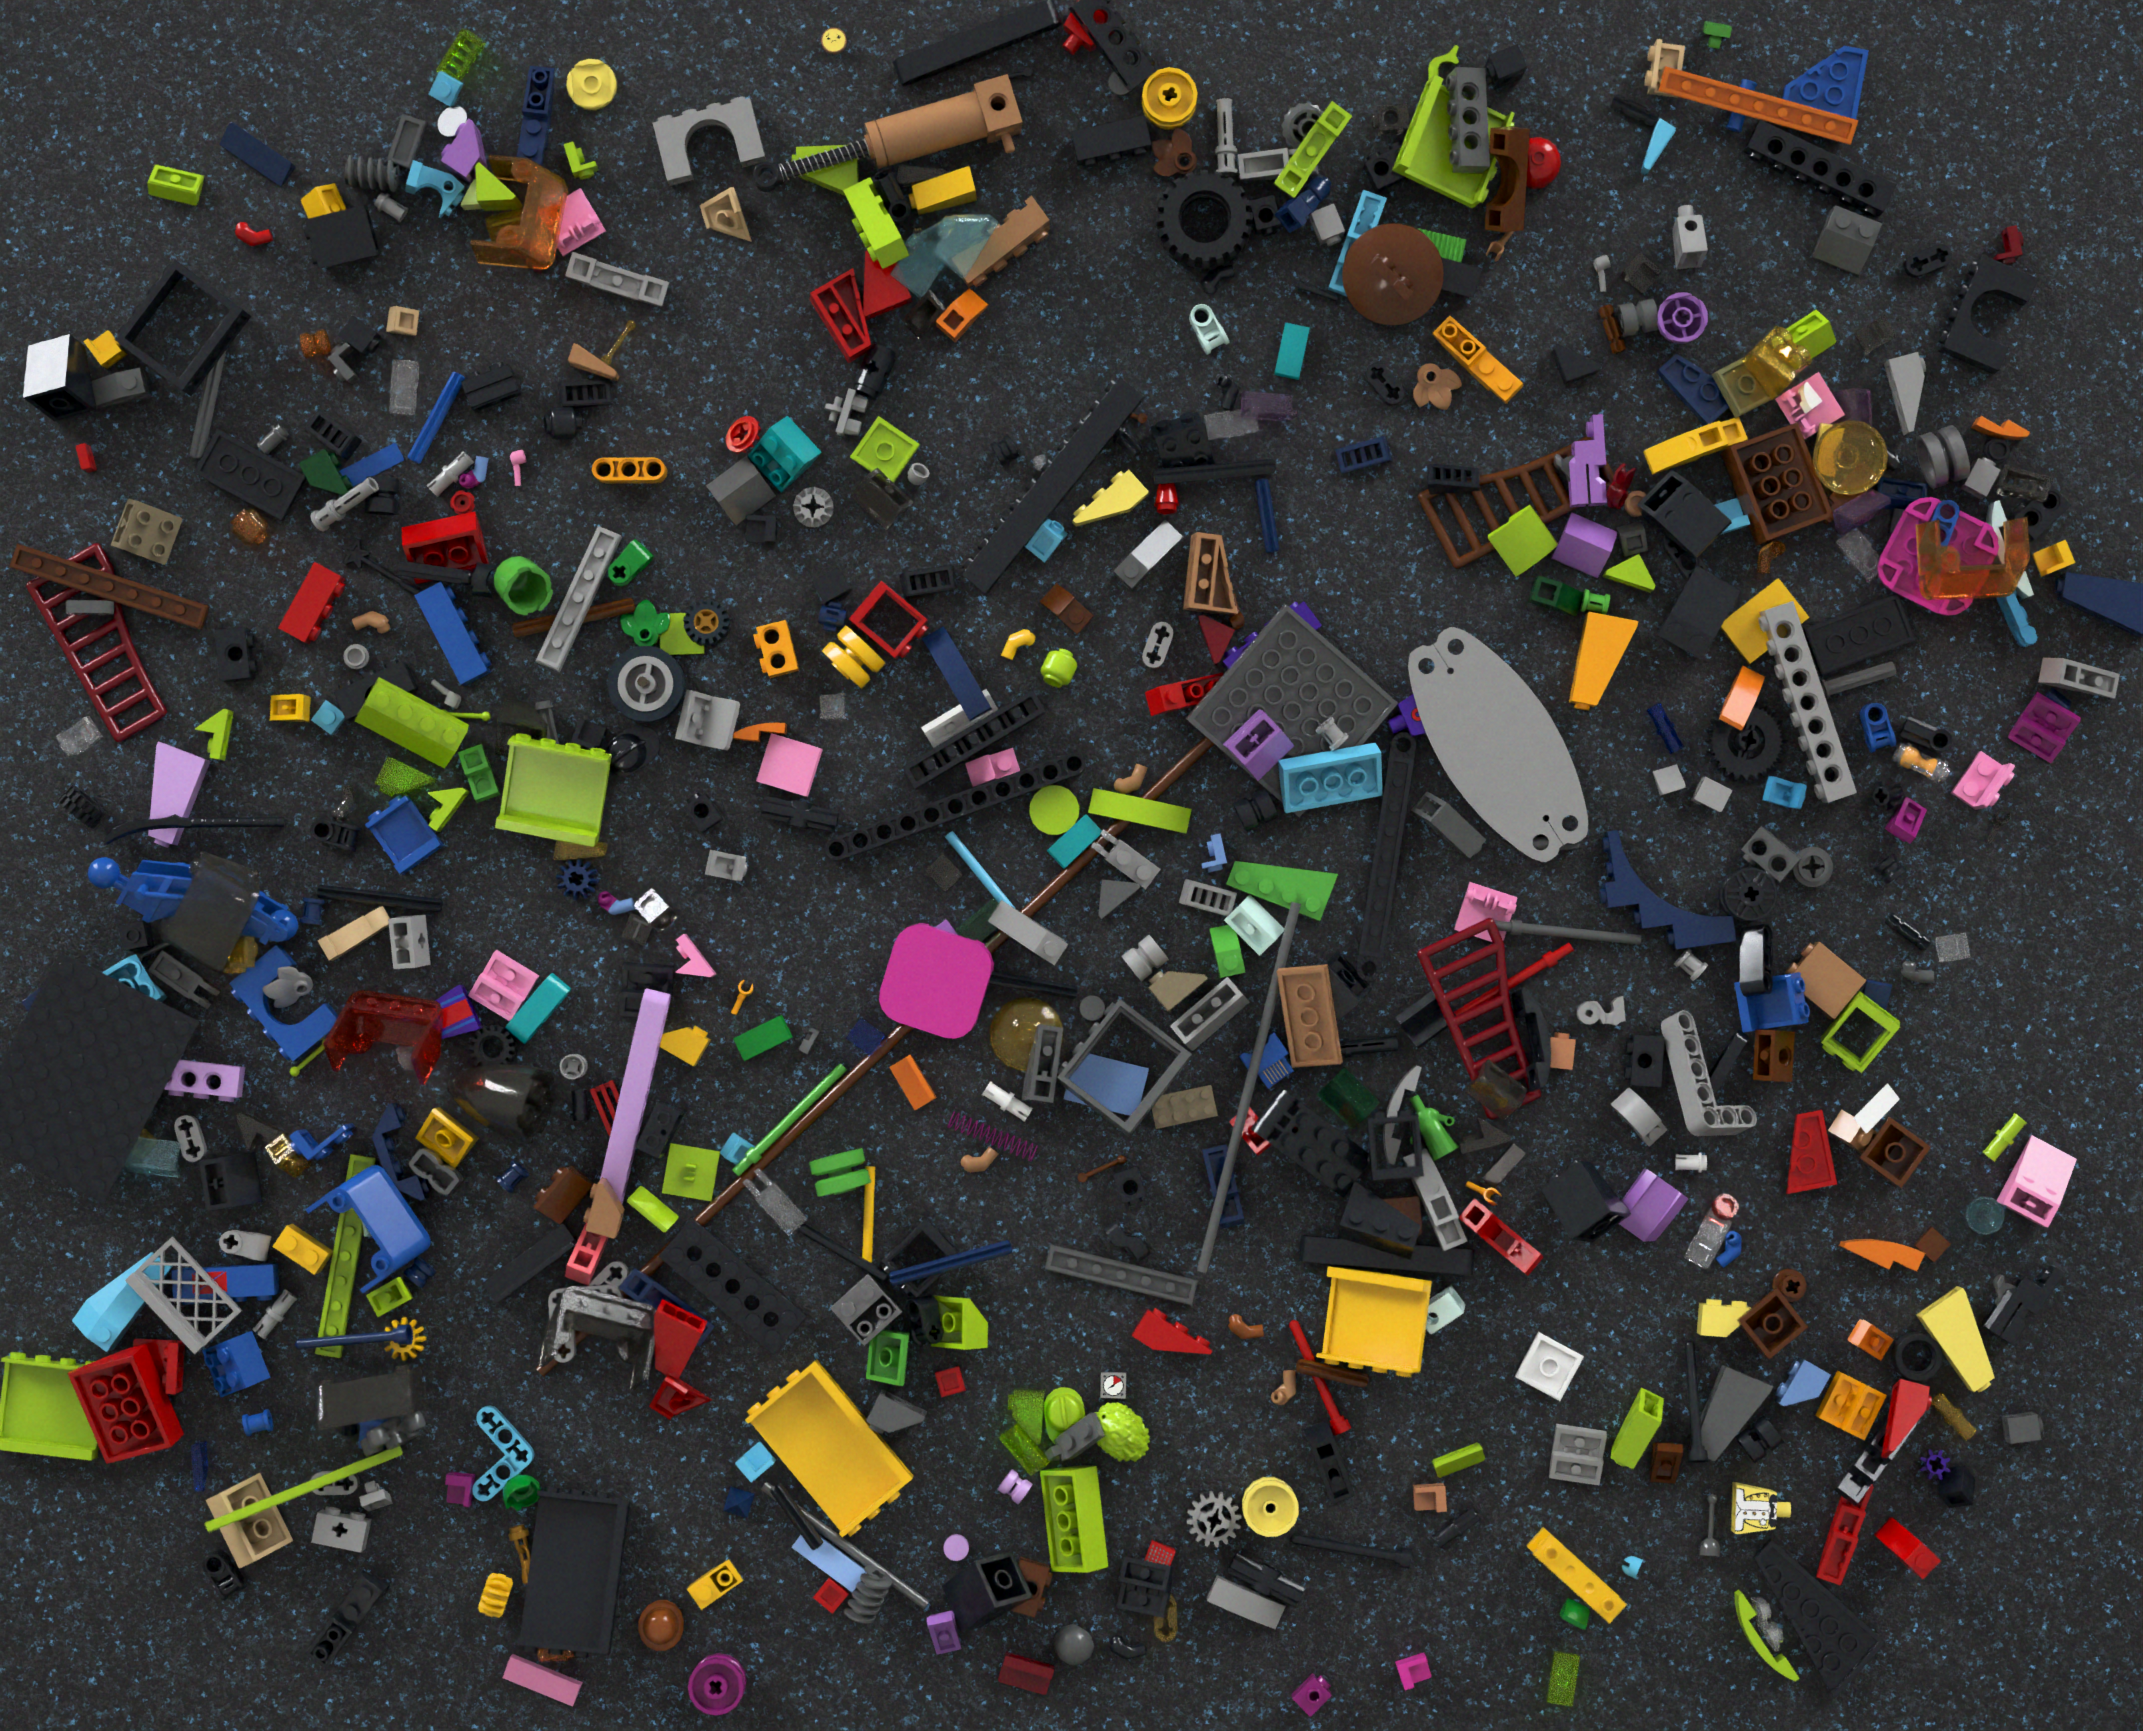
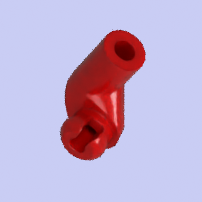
M240 222L236 225L235 234L237 238L249 246H257L273 241L270 229L255 232L245 222Z

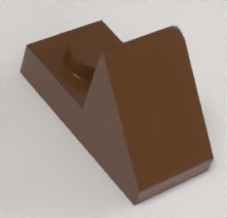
M1057 583L1040 601L1043 606L1076 635L1094 617L1072 594Z
M1658 1442L1652 1444L1650 1482L1675 1484L1683 1456L1682 1444Z

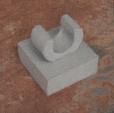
M375 1481L365 1483L367 1494L359 1497L361 1507L369 1512L392 1504L390 1494L384 1489H380L378 1483L376 1484Z

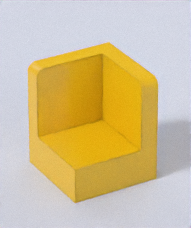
M106 331L94 341L89 339L84 341L99 364L106 369L127 355L121 345L114 340L115 337L110 331Z
M2066 540L2032 554L2041 577L2075 563Z

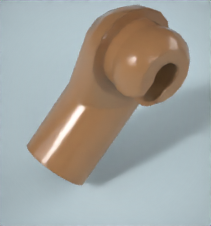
M374 611L352 619L356 630L369 625L377 628L379 633H386L390 629L387 617Z
M1136 764L1132 776L1125 779L1118 778L1114 782L1115 790L1121 794H1128L1138 790L1143 782L1147 767Z
M989 1146L981 1157L965 1155L961 1159V1165L965 1171L970 1173L985 1171L999 1153Z

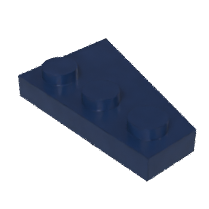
M1675 354L1656 371L1704 426L1711 424L1729 408L1714 378L1703 372L1702 368L1678 354Z

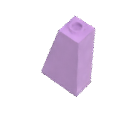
M158 742L155 755L150 819L169 817L174 814L189 818L211 761ZM184 828L149 830L148 835L155 838L154 843L168 848L170 844L178 845Z

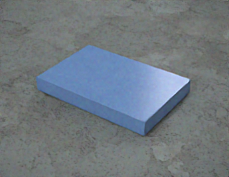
M1089 1054L1069 1080L1108 1110L1131 1116L1141 1103L1149 1068ZM1066 1089L1065 1100L1085 1104Z

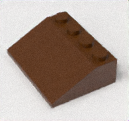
M1798 422L1730 446L1720 452L1744 515L1748 514L1750 521L1748 526L1756 546L1834 516Z

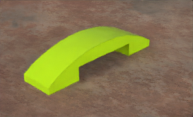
M1331 101L1273 184L1294 199L1333 141L1349 122L1352 115Z
M1093 788L1088 813L1187 834L1192 809Z
M1739 1589L1735 1591L1734 1599L1737 1616L1745 1636L1755 1651L1780 1674L1793 1681L1800 1679L1782 1653L1773 1658L1749 1622L1751 1618L1757 1615L1744 1594Z

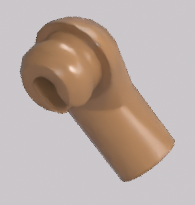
M1284 1370L1283 1384L1271 1394L1272 1402L1278 1405L1287 1403L1296 1394V1370Z

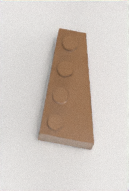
M1032 196L1025 200L1027 206L1022 210L1014 209L1007 214L1003 225L996 224L989 228L983 235L984 240L975 239L950 259L952 266L968 288L972 285L978 287L987 280L986 275L993 270L999 272L1007 266L1008 263L1006 261L1013 256L1016 258L1020 257L1028 250L1027 246L1033 241L1039 243L1049 235L1047 233L1050 230L1049 219Z

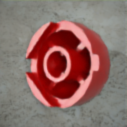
M1541 137L1529 138L1526 187L1539 189L1552 183L1557 177L1561 167V158L1556 145L1551 141Z

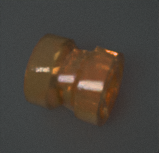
M325 329L317 330L315 334H309L308 332L300 334V344L306 359L312 358L315 354L319 353L322 355L331 354L330 341Z

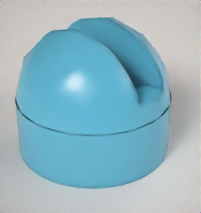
M1629 1556L1624 1561L1630 1563L1629 1567L1622 1565V1570L1626 1575L1636 1578L1642 1559Z

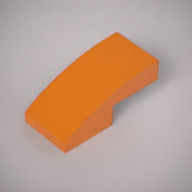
M1983 416L1977 418L1971 427L1987 436L2004 440H2022L2028 437L2030 433L2010 420L2003 422L1999 426Z
M763 723L749 726L734 732L733 738L735 740L760 742L761 732L786 735L787 724Z

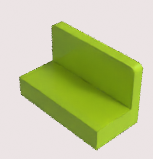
M1814 310L1774 336L1776 343L1787 352L1791 365L1795 369L1836 343L1829 320L1817 310Z

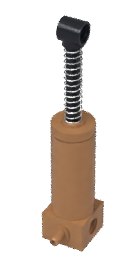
M1008 74L975 83L972 92L864 123L866 135H864V139L861 142L856 141L854 144L850 142L847 146L843 145L840 148L837 146V149L824 150L823 153L818 152L816 155L805 156V158H799L796 161L793 159L789 163L786 161V164L762 162L754 169V184L762 192H771L778 185L784 184L785 179L789 180V178H796L799 175L802 177V174L807 173L808 175L812 171L815 173L816 170L821 171L822 168L834 167L836 164L847 163L846 161L851 160L853 162V159L857 158L859 160L863 156L865 158L868 155L871 159H874L877 169L982 138H986L987 144L1002 140L1005 152L1012 153L1015 151L1012 136L1021 134L1023 122ZM994 107H999V108H1001L1002 110H1001V111H996V110H994L993 108H994ZM764 172H769L773 175V179L769 182H762L759 177Z

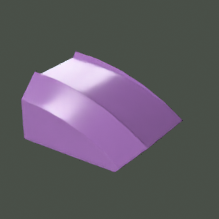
M1644 1168L1621 1200L1631 1215L1619 1224L1643 1242L1655 1241L1675 1218L1688 1198L1660 1177Z

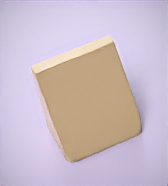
M399 306L390 307L386 331L416 336L419 311Z

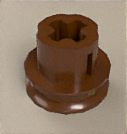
M1784 1269L1775 1275L1772 1281V1288H1777L1788 1302H1794L1804 1295L1806 1281L1800 1272L1793 1269ZM1789 1280L1796 1283L1793 1291H1786V1288L1789 1286Z

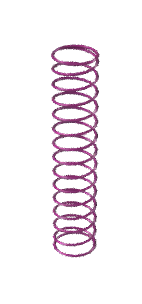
M955 1111L952 1114V1117L949 1121L947 1128H951L950 1123L952 1121ZM958 1113L955 1117V1119L957 1118L955 1131L958 1129V1127L956 1128L960 1113ZM964 1115L963 1118H962V1120L964 1119V1121H963L962 1128H961V1134H962V1133L964 1132V1130H965V1128L963 1129V1125H964V1122H965L966 1115ZM972 1118L969 1119L970 1124H969V1127H968L967 1136H969L968 1132H969V1128H970V1125H971ZM976 1120V1122L974 1123V1125H973V1127H972V1129H973L974 1126H975V1124H976V1127H975V1130H974V1134H973V1139L977 1136L979 1130H980L981 1127H982V1130H981V1133H980V1137H979V1141H981V1140H982L981 1134H982V1131H983L984 1123L981 1124L979 1130L977 1131V1133H976V1135H975V1131H976L977 1124H978V1120ZM990 1125L986 1129V1131L988 1130V1133L986 1136L985 1144L989 1141V1139L987 1140L990 1130ZM994 1128V1130H993L994 1136H993V1139H992V1144H991V1146H993V1145L995 1144V1142H996V1140L994 1141V1137H995V1133H996V1128ZM1001 1130V1131H1000L1001 1135H1000V1139H999V1143H998V1149L1001 1147L1003 1141H1004L1005 1138H1006V1142H1005V1146H1004V1151H1006L1005 1147H1006V1143H1007V1139H1008L1009 1133H1007V1134L1005 1135L1003 1141H1002L1001 1144H1000V1140H1001V1136H1002V1132H1003V1131ZM1013 1135V1137L1010 1140V1142L1012 1141L1010 1154L1013 1152L1012 1146L1014 1143L1015 1135ZM1019 1138L1017 1141V1143L1019 1142L1016 1156H1018L1020 1153V1151L1018 1152V1149L1020 1146L1021 1138ZM1027 1140L1024 1142L1025 1148H1024V1151H1023L1022 1159H1024V1157H1025L1026 1154H1027V1152H1026L1025 1155H1024V1152H1025V1149H1026V1145H1027ZM1031 1143L1032 1147H1031V1151H1030L1029 1158H1028V1161H1030V1162L1032 1161V1159H1033V1157H1034V1154H1035V1152H1036V1149H1037V1147H1038V1145H1037L1036 1148H1035L1034 1153L1032 1154V1156H1031V1158H1030V1155H1031V1152H1032V1148H1033V1143Z

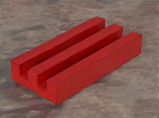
M614 1080L590 1089L609 1136L611 1135L612 1126L597 1092H602L614 1121L616 1111L606 1090L608 1087L611 1088L618 1104L620 1093Z

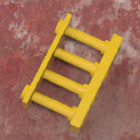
M1544 1527L1526 1545L1533 1552V1555L1609 1624L1627 1605L1619 1598L1620 1596Z

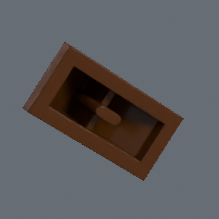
M1418 1195L1381 1198L1419 1224L1421 1227L1418 1235L1420 1236L1422 1233V1221Z

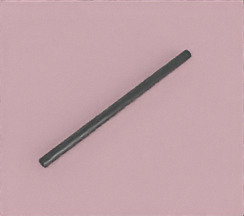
M766 1481L760 1490L775 1500L770 1492L774 1486ZM798 1505L816 1531L864 1566L874 1565L884 1570L892 1579L891 1586L925 1609L929 1603L928 1599Z

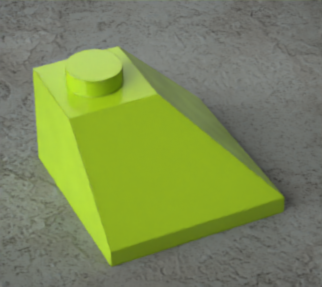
M933 1295L938 1302L943 1338L939 1343L931 1344V1346L963 1350L988 1348V1322L970 1298Z

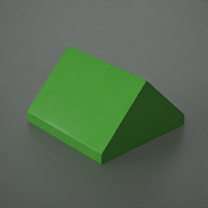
M883 1329L870 1340L866 1379L904 1386L910 1332Z

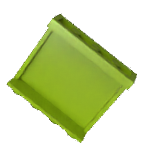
M1434 75L1426 82L1392 171L1470 208H1474L1479 203H1483L1488 195L1489 189L1486 187L1497 172V167L1495 166L1497 159L1489 154L1490 167L1482 174L1453 173V164H1450L1449 161L1452 149V141L1448 137V129L1451 125L1450 115L1447 113V104L1450 100L1449 91H1447L1445 86L1441 85L1443 78ZM1487 107L1489 146L1490 128L1514 127L1512 122L1514 112H1510L1505 116ZM1463 116L1464 122L1471 125L1470 120ZM1464 140L1465 146L1468 149H1472L1471 144Z
M527 734L513 735L507 742L510 748L500 815L496 818L495 828L594 847L599 841L612 754H607L605 750L600 748L581 749L580 745L574 743L560 745L556 744L555 740L548 738L534 740Z
M10 1352V1356L1 1358V1362H5L0 1400V1450L90 1461L98 1458V1443L68 1376L70 1371L94 1361H86L85 1364H78L76 1359L61 1358L60 1361H52L51 1356L35 1355L34 1359L26 1358V1353Z

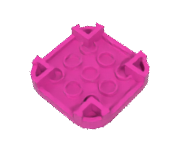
M1933 497L1919 498L1910 503L1903 511L1882 551L1877 564L1878 577L1882 584L1890 591L1928 610L1944 616L1957 615L1966 610L1973 602L1981 583L1997 556L1999 550L1998 537L1993 527L1988 523L1960 511L1940 566L1930 572L1923 571L1917 565V556L1934 510L1942 501ZM1944 505L1940 509V514L1945 519H1951L1954 511L1951 506ZM1935 529L1931 533V538L1936 543H1942L1945 535L1942 530ZM1925 553L1922 561L1925 566L1933 567L1936 563V558L1931 553Z
M918 923L907 927L898 935L894 943L880 988L879 1002L882 1010L889 1018L896 1022L944 1038L955 1039L964 1036L975 1027L978 1021L988 983L994 970L991 953L985 944L978 940L974 941L929 926V924Z

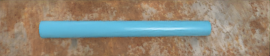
M953 831L947 834L945 838L999 903L1000 900H1003L1014 907Z

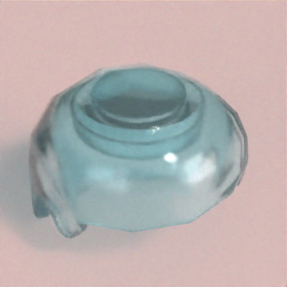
M1981 1196L1972 1200L1965 1213V1219L1969 1228L1981 1235H1990L1997 1232L2005 1218L2002 1205L1992 1197Z

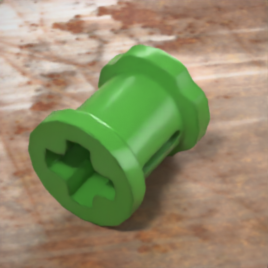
M1585 589L1580 611L1585 612V610L1606 615L1610 594L1603 596L1590 593L1589 590Z

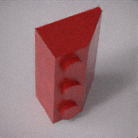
M476 512L402 527V546L408 562L470 570L472 572L473 569H476L477 562L489 564ZM414 578L415 584L433 581Z

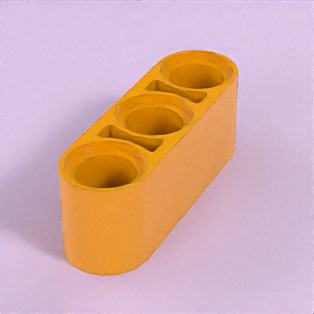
M654 457L599 458L592 465V473L598 481L606 484L660 483L667 477V468L660 459ZM630 464L635 465V474L630 477L625 476L623 473L624 468ZM655 464L660 465V474L654 477L650 476L649 468ZM602 465H609L611 467L610 474L605 477L599 476V468Z

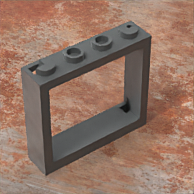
M1119 999L1116 1004L1112 1002L1103 1013L1106 1017L1100 1024L1095 1022L1088 1031L1090 1037L1085 1043L1080 1041L1072 1052L1075 1056L1069 1063L1064 1061L1057 1071L1059 1074L1057 1082L1130 1137L1190 1061L1192 1054ZM1120 1014L1176 1056L1175 1060L1126 1122L1069 1080Z

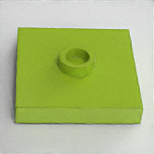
M878 416L850 458L892 486L920 444Z

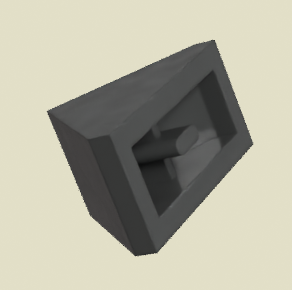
M1102 880L1098 916L1103 919L1136 892L1140 885L1132 882Z

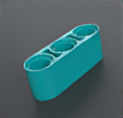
M551 973L509 1021L505 1029L523 1044H526L568 996L572 988L554 973Z

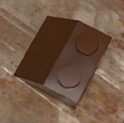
M1888 1117L1859 1158L1894 1187L1902 1188L1931 1147L1891 1117Z
M1777 1288L1773 1289L1737 1319L1751 1343L1761 1355L1768 1359H1771L1808 1328Z

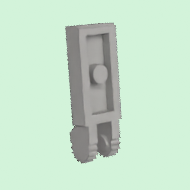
M1103 829L1100 834L1104 839L1115 844L1109 853L1098 843L1094 842L1091 847L1103 855L1106 861L1146 889L1161 869L1120 839L1117 840Z

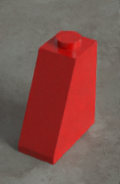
M865 251L863 313L866 321L913 302L897 262L882 269L878 260L873 262L868 251Z
M662 1299L654 1315L655 1369L661 1371L665 1376L669 1375L678 1380L708 1321Z
M1890 1517L1874 1534L1910 1571L1922 1579L1941 1561L1893 1517Z

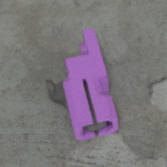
M1603 414L1592 415L1590 422H1586V435L1591 437V440L1574 441L1571 445L1572 456L1564 459L1559 454L1554 456V466L1561 470L1568 480L1570 507L1601 506L1607 503L1606 482L1599 477V468H1603L1606 465Z

